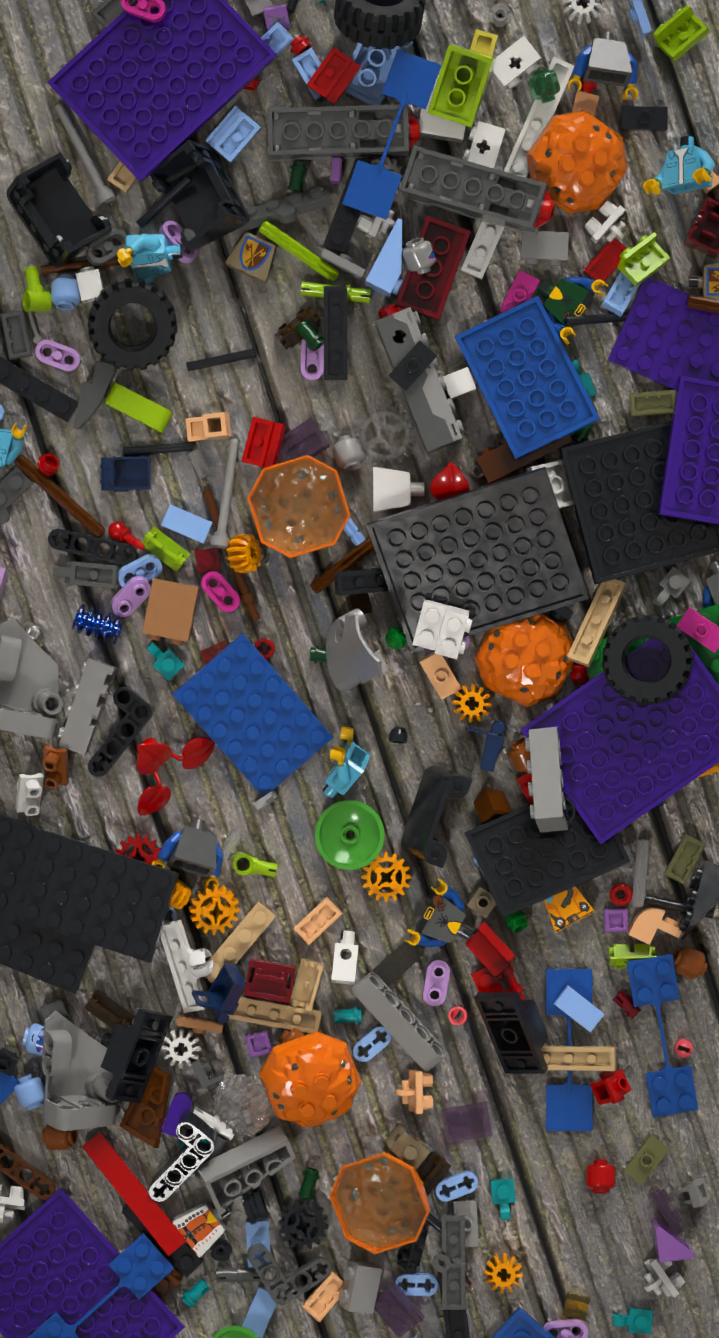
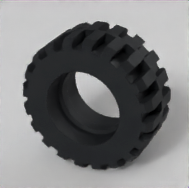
M335 0L334 20L341 33L346 38L350 37V40L356 44L360 43L363 47L369 48L371 46L380 50L382 48L394 49L396 46L402 47L407 42L410 43L419 34L422 26L425 0Z
M127 278L122 282L115 281L108 288H103L99 296L95 297L88 315L90 341H92L93 348L102 356V359L107 363H112L113 367L118 369L124 367L127 368V371H134V368L144 370L151 364L154 366L160 362L159 360L162 357L167 356L170 347L175 342L177 321L172 302L169 301L164 291L159 290L153 283H146L145 280L138 279L137 281ZM136 303L143 305L151 312L155 323L154 331L151 337L144 343L126 345L119 342L112 334L110 328L112 315L122 305Z
M640 615L625 620L608 636L602 652V668L604 669L607 682L622 698L636 704H659L673 698L684 688L691 675L693 657L691 645L686 635L674 623L659 616ZM642 638H654L660 641L669 652V668L663 677L654 682H641L635 679L626 667L625 658L627 650L635 641Z

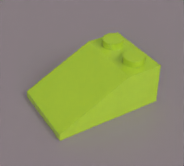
M454 44L448 45L427 113L472 128L488 86L496 58Z

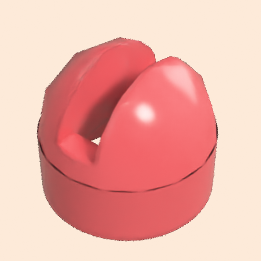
M454 1007L449 1011L448 1017L452 1024L462 1025L467 1021L468 1013L463 1007ZM461 1010L463 1011V1014L457 1022L455 1019L457 1018Z
M682 1038L675 1042L674 1051L679 1057L686 1058L692 1054L693 1045L689 1040ZM679 1045L689 1048V1052L679 1050Z

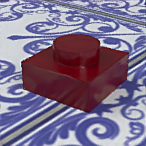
M218 548L195 550L198 574L221 570Z

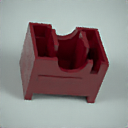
M707 197L683 244L715 259L719 254V215L714 210L719 212V202Z
M251 957L246 979L247 987L244 990V995L290 1003L297 965H288L286 963H277ZM255 967L253 982L249 981L252 974L251 968ZM288 973L292 974L289 983L290 988L286 989Z

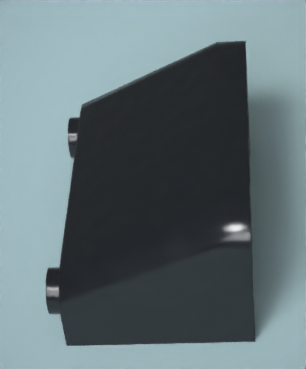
M188 140L167 157L150 175L155 190L165 194L186 175L192 179L193 182L172 201L186 228L181 231L180 240L187 249L197 250L243 227L250 221L249 214L220 157L209 146Z
M61 152L16 176L6 192L8 201L49 262L57 268L86 250L92 242L112 231L108 218L101 214L93 216L68 178L71 175L72 166L63 157Z
M434 765L425 769L401 839V846L404 852L440 868L444 867L447 858L446 847L433 837L447 796L453 798L464 797L470 789L473 780L471 777Z

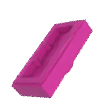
M519 270L498 312L504 313L530 300L540 280Z
M689 607L677 626L690 637L716 653L719 649V626Z

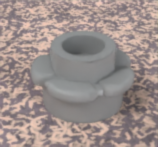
M494 5L491 8V13H489V21L496 27H504L505 24L511 21L510 9L506 5Z

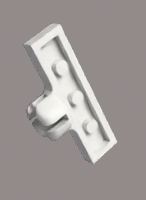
M181 920L164 923L160 937L183 1011L188 1013L206 1009L205 1007H200L196 1004L192 991H203L200 977L209 976L213 972L214 961H205V958L211 957L212 954L205 948L197 950L190 948ZM199 996L201 1001L207 1003L204 996Z

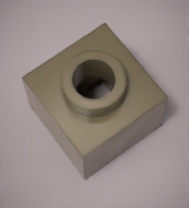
M480 885L467 902L468 907L484 918L488 917L496 905L492 894ZM485 898L488 902L485 907L479 905V900Z

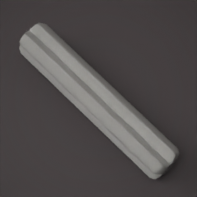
M648 839L637 840L631 900L633 907L644 906L650 840Z

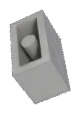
M538 231L536 237L521 233L520 261H525V265H539V262H548V266L561 267L562 263H566L568 260L569 232Z
M348 1260L347 1267L343 1273V1287L339 1292V1306L348 1312L373 1314L382 1268L373 1262Z

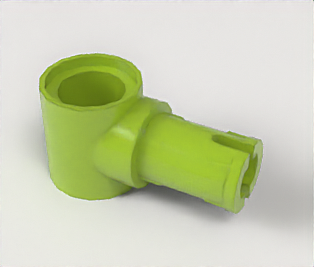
M30 266L25 268L27 288L22 297L24 310L26 312L50 311L52 306L51 294L49 291H44V286L41 285L38 267Z
M238 852L231 858L232 869L240 875L260 874L272 878L276 876V872L269 869L277 870V863L258 860V857L249 856L244 852ZM240 858H246L248 861V865L244 869L237 868V861Z

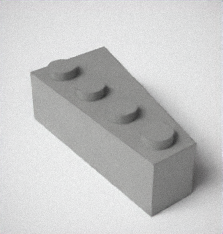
M88 658L87 662H84L80 673L82 675L80 683L76 684L72 695L75 697L73 704L68 706L65 714L67 719L65 728L61 727L57 736V740L60 741V747L87 755L114 681L117 667L92 658Z
M557 727L529 729V737L525 738L526 751H530L531 760H527L528 774H532V782H528L529 795L533 796L534 804L530 805L531 819L535 818L540 833L568 830V824L563 814V810H566L564 792L562 791L564 781L562 769H560L562 759Z
M279 1125L201 1164L197 1170L209 1198L220 1216L226 1211L225 1208L232 1202L236 1204L243 1198L241 1195L252 1187L255 1189L261 1185L262 1179L267 1175L272 1176L295 1158V1154L288 1138Z

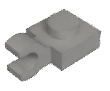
M673 566L657 584L662 590L653 602L660 607L669 596L677 599L691 581Z

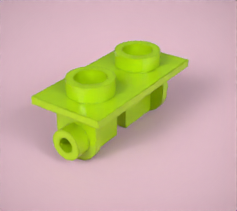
M155 526L147 532L142 541L149 552L156 555L175 572L180 569L191 555Z
M613 944V947L608 948L609 956H613L610 957L609 966H614L617 969L627 968L626 962L657 956L655 955V945L651 946V944H634V952H630L629 944Z

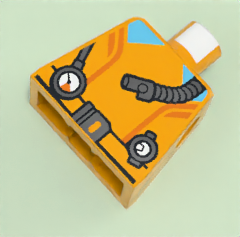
M576 887L544 900L552 927L556 933L594 913L593 908Z

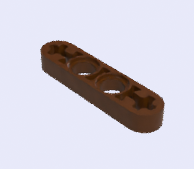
M0 1142V1149L3 1150L0 1154V1171L42 1200L49 1199L56 1190L55 1182ZM5 1155L11 1156L14 1160L13 1166L9 1168L4 1167L1 1163V1158ZM22 1169L31 1170L33 1174L32 1179L29 1181L22 1180L20 1171ZM37 1175L40 1177L38 1180L40 1184L45 1185L48 1183L50 1185L48 1188L51 1191L50 1193L47 1191L44 1194L41 1193V1187L38 1184L34 1188L30 1186L35 1181Z

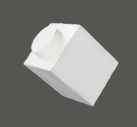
M94 266L80 269L81 273H76L83 303L93 302L95 297H98L100 291L104 288L100 270L94 269Z
M468 367L443 376L447 386V395L452 400L477 389L475 386L477 382Z

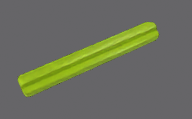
M268 221L262 223L259 228L260 233L328 280H336L339 275V271Z

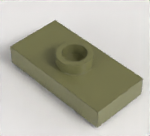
M676 390L629 393L630 416L673 414Z
M685 833L664 875L685 885L706 844Z
M650 1134L625 1166L623 1172L642 1186L670 1148Z

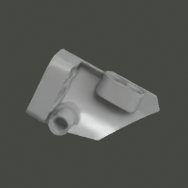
M358 608L332 622L327 634V665L335 686L341 691H348L389 669L379 650L374 653L364 639L361 629L367 626V620L363 612Z
M12 617L0 624V730L53 740L57 716L63 707V701L59 696L58 664L43 651ZM52 697L54 705L52 708L47 709L46 701Z
M56 1010L44 1021L42 1070L46 1076L43 1122L62 1131L115 1125L117 1100L106 1097L113 1073L101 1068L107 1048Z

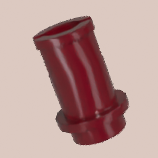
M623 989L612 999L626 1013V1017L633 1019L641 1011L639 1006L634 1007L633 1001Z

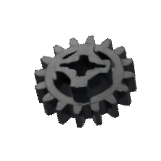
M307 1198L304 1199L302 1204H300L298 1199H295V1206L288 1203L286 1206L288 1212L282 1210L281 1215L284 1219H279L278 1224L284 1226L279 1229L280 1234H286L283 1241L286 1242L290 1239V1247L293 1248L296 1244H299L300 1250L303 1249L304 1245L312 1249L313 1242L319 1245V1236L322 1238L326 1237V1233L322 1230L328 1229L329 1225L323 1223V1221L328 1219L327 1215H321L324 1208L319 1207L317 1209L316 1201H313L311 1205L308 1204ZM304 1209L313 1212L314 1215L307 1214ZM295 1212V1220L288 1223L289 1217ZM300 1217L304 1219L305 1223H308L306 1232L302 1226H298L300 1224ZM319 1225L317 1232L312 1236L311 1230ZM293 1233L301 1235L303 1239L295 1237Z

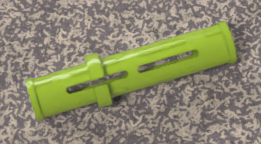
M302 281L301 288H309L311 290L302 289L301 296L324 298V286L338 285ZM346 284L347 303L349 301L370 304L371 297L361 295L370 296L371 289L354 288Z

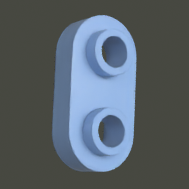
M144 555L123 566L118 571V581L122 587L135 576H143L150 581L161 574L162 564L156 555ZM147 563H153L151 567H146ZM132 573L131 577H125L126 574Z

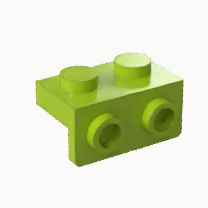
M687 4L682 9L677 10L674 16L665 24H661L653 33L657 46L675 62L710 31L693 13L691 6Z
M655 232L649 236L644 235L637 241L634 248L628 247L619 256L621 260L617 268L635 287L670 260V256L655 242L658 236Z

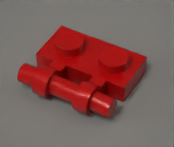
M512 965L505 969L498 977H494L486 967L470 973L478 992H518L520 999L526 1000L522 993L524 991L521 984H518L513 974L515 970ZM503 977L506 978L510 987L505 991L498 980Z

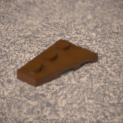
M154 1065L141 1102L130 1103L119 1125L153 1148H159L172 1075Z

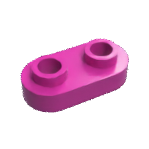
M121 0L124 11L130 15L150 22H159L166 16L167 9L162 0H136L138 2L134 7L130 6L133 0ZM158 8L159 12L157 14H152V9Z
M212 571L203 576L201 581L203 590L221 610L233 612L239 607L240 597L220 573ZM211 579H216L218 582L215 588L209 585ZM227 596L233 598L231 605H226L224 602Z

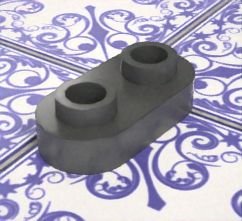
M115 229L92 242L86 251L87 260L92 265L102 266L117 257L119 249H126L127 234L122 230ZM112 241H118L120 246H114ZM94 252L100 253L101 257H95Z

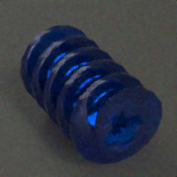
M82 604L76 613L72 630L77 626V633L81 634L86 629V636L88 637L94 632L95 639H99L103 634L104 642H108L112 637V643L116 645L123 623H120L119 615L114 620H111V613L109 612L103 618L102 610H99L94 615L93 607H90L85 612L84 605Z

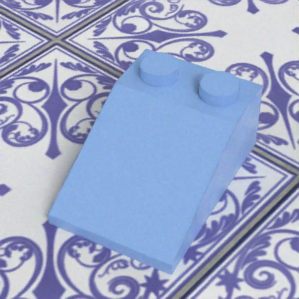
M407 42L402 47L396 46L394 49L382 48V50L371 46L369 48L363 47L362 44L358 43L351 59L359 64L361 69L345 92L369 105H382L386 95L382 94L397 49L409 53L414 42Z
M399 218L366 279V287L389 299L393 294L397 296L403 284L401 279L402 220Z

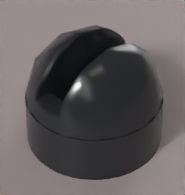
M396 726L390 731L389 742L407 743L408 734L405 728Z

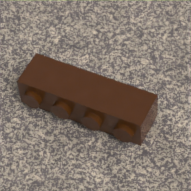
M568 435L515 461L504 439L499 442L500 447L494 450L488 447L478 452L480 457L476 458V462L487 484H490L570 444L572 441Z

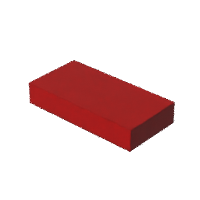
M614 238L604 246L583 270V273L592 280L601 279L605 282L617 268L621 260L619 256L627 247Z

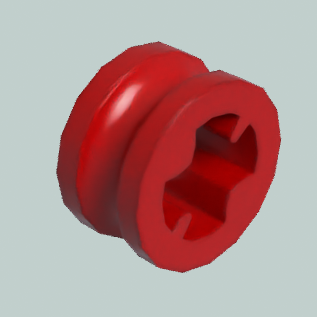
M262 638L254 646L258 650V646L261 647V642L270 645L271 651L268 650V655L260 652L267 659L274 654L275 645L270 639Z

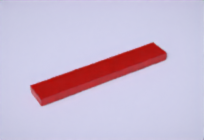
M101 1132L82 1146V1149L167 1256L171 1255L186 1242L185 1238L158 1204L150 1197L147 1190Z

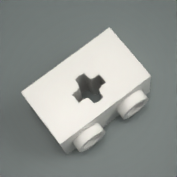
M523 36L496 57L491 75L503 91L507 87L512 89L521 82V76L525 73L530 75L540 67L538 63L541 57L525 36ZM511 61H513L514 63H517L519 61V69H517L516 67H513L511 69Z
M480 121L477 127L472 126L469 140L473 141L471 149L465 150L463 160L494 168L505 129ZM482 143L486 144L487 149L484 151V154L479 153L480 148H478L482 146Z

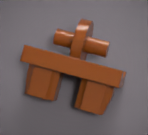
M45 745L43 748L44 786L52 789H57L59 785L67 786L69 783L68 764L70 763V755L67 749H55L50 745Z

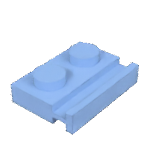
M235 105L205 142L213 147L229 163H232L261 130V127Z

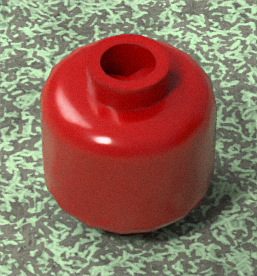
M595 1159L593 1164L588 1165L585 1169V1185L588 1189H591V1193L607 1194L616 1185L615 1167L607 1164L605 1159Z

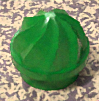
M394 626L386 632V643L392 649H401L407 644L402 627Z
M519 911L507 916V928L511 929L513 933H518L529 926L527 914Z

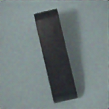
M129 687L118 688L113 694L114 703L127 714L90 759L88 770L95 777L104 776L111 770L153 716L154 710L152 705ZM121 691H127L130 694V701L127 704H122L118 699ZM140 705L146 706L149 710L146 718H140L136 713ZM126 723L134 727V733L130 737L125 736L122 732V727ZM112 741L117 742L120 747L116 755L108 751V744ZM101 752L106 757L112 759L111 763L109 760L104 762V771H95L96 765L94 762H100L104 758V756L100 755Z
M192 1112L182 1114L176 1127V1134L185 1145L152 1179L149 1195L154 1201L162 1202L168 1199L214 1151L217 1141L216 1131ZM183 1125H190L192 1129H187ZM201 1139H206L210 1143H204ZM189 1154V1155L194 1156L195 1158H194V1159H190V1158H188L186 1155ZM171 1170H177L180 1174H175Z

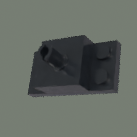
M478 992L474 999L504 1073L544 1074L548 1066L541 1048L547 1041L548 1035L534 1000H521L518 992Z
M139 1008L132 1026L117 1024L113 1035L106 1032L102 1036V1038L108 1041L101 1040V1044L107 1047L101 1068L114 1074L109 1083L106 1097L112 1100L141 1102L173 1016L167 1013Z

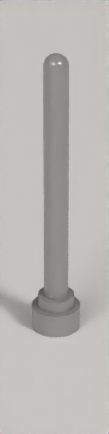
M57 103L55 109L97 190L95 198L99 206L112 202L116 199L113 190L104 185L65 106L62 103Z
M232 438L229 441L218 528L214 536L211 537L210 546L221 549H228V541H230L226 531L239 444L236 438Z

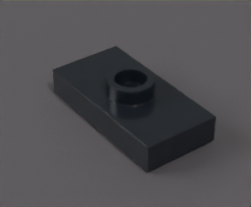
M621 106L620 131H667L668 107Z
M419 341L388 376L403 390L407 391L436 359L437 355Z

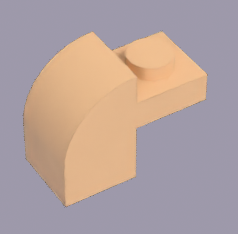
M228 412L204 414L201 417L185 419L188 442L217 440L232 436Z
M650 907L643 909L634 917L627 934L650 945L657 928L679 938L682 931L677 927L679 922L669 917H666L665 920L662 919L666 912L665 910Z

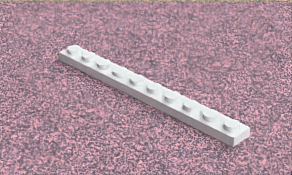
M553 57L504 172L527 177L529 169L526 154L554 115L573 72L574 65ZM484 221L481 222L461 268L462 272L482 280L504 227Z

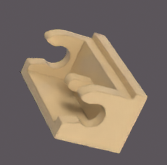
M305 958L301 959L290 999L292 1006H300L308 1011L312 1010L324 964Z

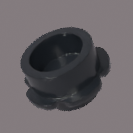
M218 1239L210 1247L211 1257L216 1261L220 1260L223 1262L228 1260L232 1253L231 1244L225 1239Z

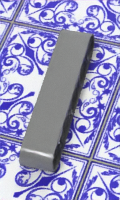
M370 972L353 986V992L356 997L422 1069L429 1071L446 1057L444 1047L377 974Z

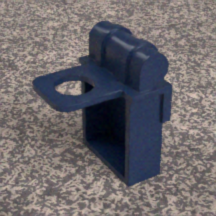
M113 456V458H101V491L128 492V490H151V457Z
M501 720L494 721L490 732L465 727V730L487 734L480 769L494 772L496 759L502 751L504 744V735L502 734L506 730L505 723Z
M224 963L208 992L193 990L192 996L198 1006L211 1008L219 1023H226L229 1020V1015H234L238 1008V1001L247 985L236 965ZM199 996L206 997L209 1003L201 1001Z

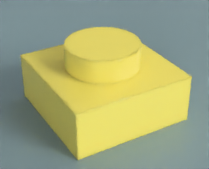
M476 29L470 50L492 57L498 35Z

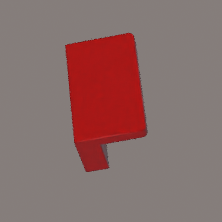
M483 922L477 927L478 932L465 944L494 977H498L516 961V957L493 930Z

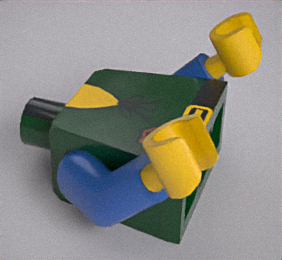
M567 277L565 279L561 278L554 287L543 279L536 291L547 298L543 306L558 336L563 339L565 344H570L567 336L574 335L576 337L577 335L572 329L573 326H564V318L581 316L595 293L599 296H604L605 294L599 291L601 286L608 287V284L603 280L598 279L595 281L586 277Z

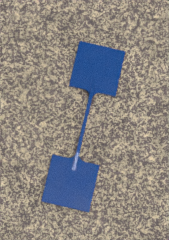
M397 49L382 91L383 95L399 101L400 107L381 161L377 165L360 160L357 161L342 203L343 205L387 220L402 175L385 169L384 161L403 108L411 104L426 110L441 68L440 64Z
M667 954L628 961L626 963L634 1007L644 1005L655 1006L665 1060V1067L662 1070L645 1073L652 1116L656 1118L699 1110L691 1065L681 1067L670 1066L665 1043L660 1005L666 1001L680 999L673 955Z
M546 969V1015H562L567 1019V1046H571L572 1018L557 1007L554 1002L568 985L592 1004V969ZM567 1070V1081L564 1084H546V1131H593L590 1084H574L571 1080V1070Z
M143 1233L109 1264L120 1278L119 1284L74 1325H68L55 1312L27 1338H79L76 1335L77 1326L119 1288L128 1287L140 1300L170 1273L174 1267Z

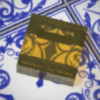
M567 1291L562 1315L585 1321L590 1297Z

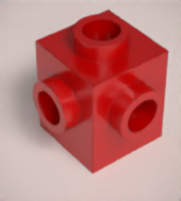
M622 1069L603 1071L599 1073L600 1078L590 1084L599 1105L621 1102L625 1099L624 1095L631 1091Z

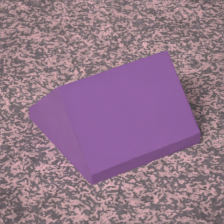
M656 1218L652 1219L654 1248L659 1262L692 1259L695 1256L693 1249L688 1243Z

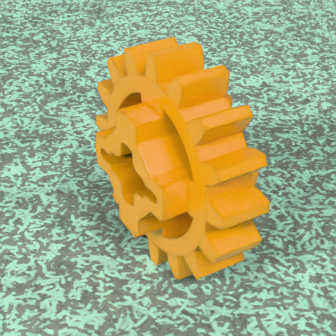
M385 851L384 857L378 855L376 860L370 863L369 867H363L367 871V874L361 875L362 879L367 880L363 884V888L369 887L368 895L370 896L375 893L377 901L381 896L384 897L385 902H388L390 896L397 900L396 894L404 895L405 893L402 888L410 887L405 882L406 879H411V875L405 873L410 867H403L402 864L405 859L396 860V853L392 857H388V852ZM389 861L393 864L390 867H382L379 863ZM372 869L377 874V880L373 884L370 878ZM399 870L402 873L400 884L396 881V873ZM392 871V874L390 875V878L392 880L390 882H388L387 880L381 882V873H388ZM382 887H390L393 891L382 892L379 890Z
M213 884L212 889L205 885L203 893L197 890L198 898H191L194 906L189 907V911L193 913L190 915L192 921H196V928L202 927V931L205 934L210 929L213 935L216 934L218 929L225 933V926L232 928L231 921L238 920L234 913L240 912L239 907L236 906L239 901L236 897H233V891L229 890L227 892V888L224 885L218 889L216 884ZM220 897L225 898L229 904L221 902ZM200 915L208 917L209 922L203 920Z

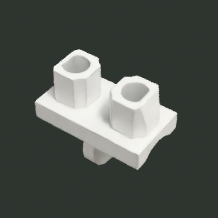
M607 200L599 209V212L607 220L601 224L592 217L584 227L592 236L591 240L595 244L608 230L610 233L606 236V240L609 242L615 237L619 240L625 237L621 232L626 226L625 223L620 221L616 226L613 225L625 211L621 205L616 207Z
M390 210L387 220L374 215L372 218L360 215L356 227L365 232L364 236L371 238L376 236L380 224L383 223L379 231L386 234L388 227H394L396 223L392 220L395 212Z
M42 773L35 775L19 774V781L16 786L17 798L15 809L17 812H24L26 816L39 814L44 778Z
M0 1185V1223L4 1222L5 1217H14V1211L6 1210V1208L25 1210L26 1202L24 1200L23 1187L11 1186L9 1197H1L2 1185Z
M657 1257L655 1259L648 1258L644 1261V1264L650 1271L644 1276L648 1282L644 1286L646 1292L654 1290L657 1296L664 1292L667 1297L672 1296L675 1298L679 1294L677 1290L685 1281L678 1272H674L669 1277L667 1276L665 1270L673 1265L672 1262H659Z

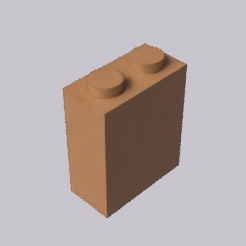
M153 578L142 633L147 634V639L160 641L161 637L170 638L169 643L182 646L184 641L189 642L200 588Z

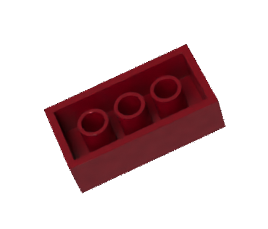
M427 215L419 238H423L432 244L436 262L430 267L431 271L424 274L407 270L396 305L406 309L411 307V310L414 312L417 311L419 314L440 320L471 231Z

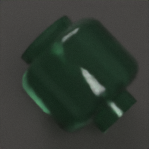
M549 67L532 71L531 76L527 80L532 98L535 100L541 99L542 103L555 100L554 95L559 93L561 89L556 71L549 70Z

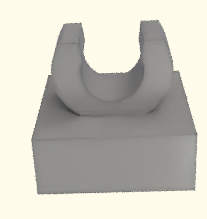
M704 1177L695 1179L681 1189V1192H689L690 1198H687L684 1203L687 1205L692 1204L693 1208L702 1207L711 1200Z

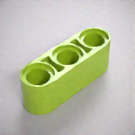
M115 382L104 401L106 405L160 433H164L173 415V412Z

